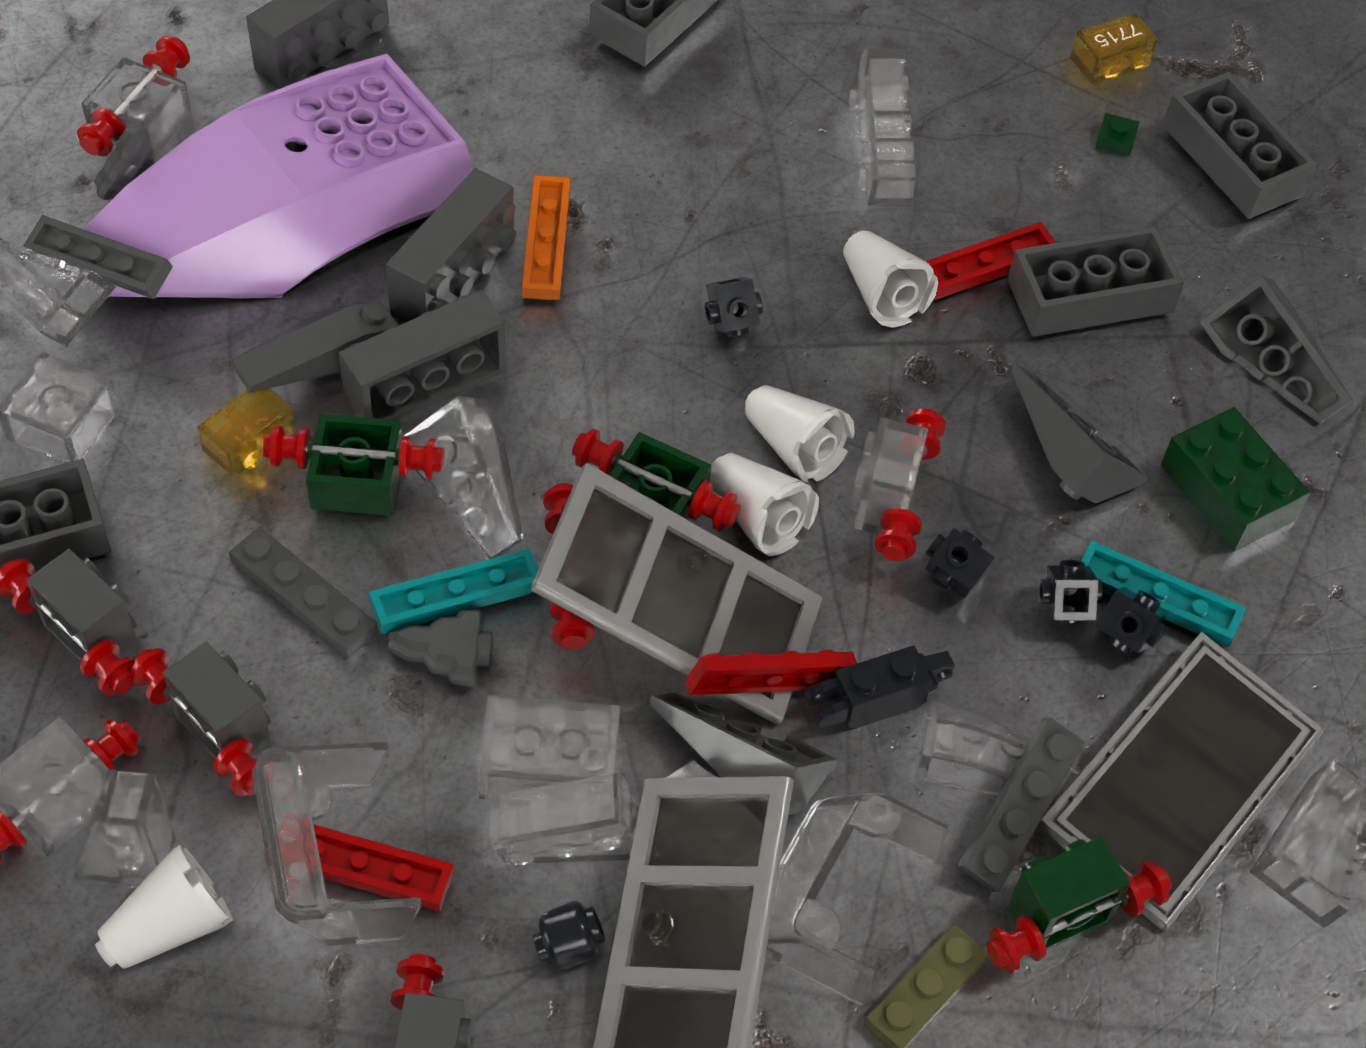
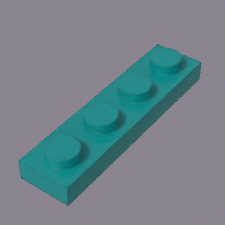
M1092 540L1081 560L1085 563V566H1090L1097 579H1101L1103 593L1113 596L1115 591L1122 587H1126L1136 594L1139 590H1142L1161 602L1159 608L1168 613L1165 620L1196 634L1203 632L1211 640L1228 648L1246 610L1244 606Z
M530 548L369 591V603L383 635L411 625L430 622L438 617L455 615L460 610H473L534 593L531 591L532 581L535 579L539 568Z

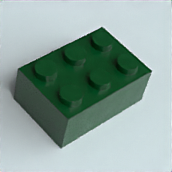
M1235 407L1172 436L1161 462L1164 470L1234 552L1296 521L1310 495V491Z

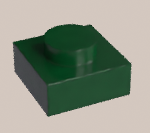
M1105 113L1095 147L1130 156L1140 121Z

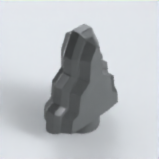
M140 127L135 130L129 128L124 130L116 148L107 158L103 168L94 180L97 186V195L101 199H113L127 184L155 164L150 137L145 129Z
M482 609L460 610L454 617H438L429 626L411 625L390 632L387 650L406 661L425 663L431 673L448 676L451 684L473 687L478 666L490 667L493 632L482 631Z

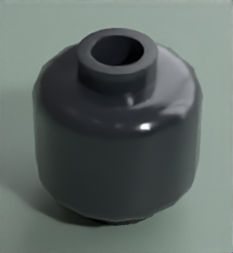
M571 901L541 914L539 918L540 932L533 934V941L541 960L544 961L550 958L553 965L561 970L569 969L596 958L600 951V943L605 942L604 931L594 907L586 908L579 901Z

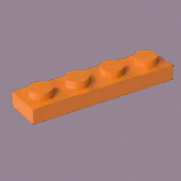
M534 175L522 279V298L560 300L571 177Z

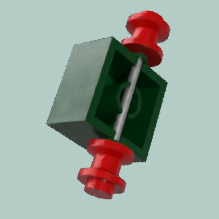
M319 414L314 441H311L309 428L302 427L298 435H287L284 432L283 426L275 425L272 433L265 434L263 442V456L270 458V464L273 467H279L283 459L295 460L298 469H306L309 462L306 485L310 509L393 516L399 477L407 478L411 470L424 471L427 480H434L435 473L443 472L445 449L438 447L437 439L430 438L426 446L413 445L409 436H403L400 420Z
M592 428L586 434L581 433L577 437L572 448V455L576 456V466L582 468L586 463H591L599 467L600 471L688 521H696L704 515L712 519V528L718 532L725 526L731 527L737 519L741 507L736 503L737 494L729 491L722 497L713 493V483L710 482L711 464L641 432H638L624 455H622L624 448L622 441L615 439L610 444H606L600 441V431ZM599 496V504H613ZM613 504L614 521L622 520L623 530L644 539L650 524ZM665 533L660 547L671 552L678 540Z
M1102 836L1087 843L1084 839L1074 841L1066 846L1060 855L1046 860L1045 857L1036 858L1021 869V875L1013 889L1014 892L1007 907V911L1013 919L1016 929L1009 933L1001 927L992 929L989 934L990 941L986 944L988 955L997 968L1003 967L1008 973H1014L1020 969L1021 958L1029 955L1030 958L1037 962L1044 959L1047 950L1112 921L1119 906L1131 917H1136L1143 913L1144 902L1151 900L1156 905L1168 902L1169 891L1172 888L1170 877L1162 866H1156L1150 860L1140 862L1137 866V875L1130 877L1123 871Z

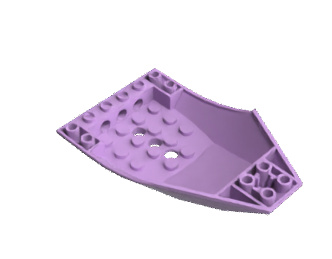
M386 53L314 75L268 92L237 107L189 136L127 184L84 227V230L166 258L173 268L156 297L283 298V294L349 250L383 233L432 215L474 168L466 142ZM293 141L299 145H306L307 149L302 152H292L285 145ZM93 278L106 297H146Z

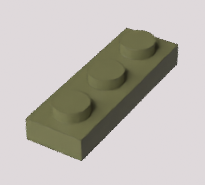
M954 923L866 1017L864 1026L888 1047L908 1048L987 961L989 957L987 950Z

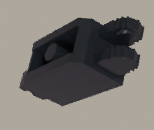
M913 645L835 670L834 678L807 688L803 696L808 705L812 706L835 700V704L822 708L813 716L819 728L846 722L848 728L857 729L919 708L927 701L929 692L938 688L939 682L951 678L955 664L948 651L924 656L922 653H918Z

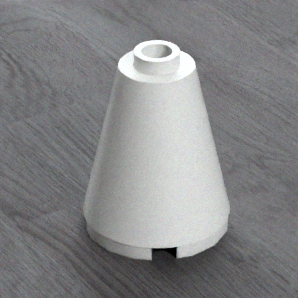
M870 231L857 232L846 242L843 250L844 258L871 316L882 326L891 328L904 326L912 322L908 317L917 311L922 314L928 309L936 296L939 284L938 278L935 276L929 263Z
M768 385L753 390L746 399L745 415L794 475L803 482L809 483L808 479L811 478L817 482L825 479L844 460L848 453L843 448L847 436L853 440L855 433L854 421L845 411Z
M735 453L720 456L711 465L710 482L713 483L714 491L722 497L729 491L737 494L736 503L741 507L736 522L754 547L768 556L780 555L793 548L799 542L795 536L802 527L809 530L814 523L819 507V497L809 484Z
M180 844L170 851L99 928L97 932L101 940L95 943V947L110 967L117 963L121 968L126 969L226 927L234 921L233 914L223 897L217 899V893L212 887L214 883L200 863L187 848L183 849Z

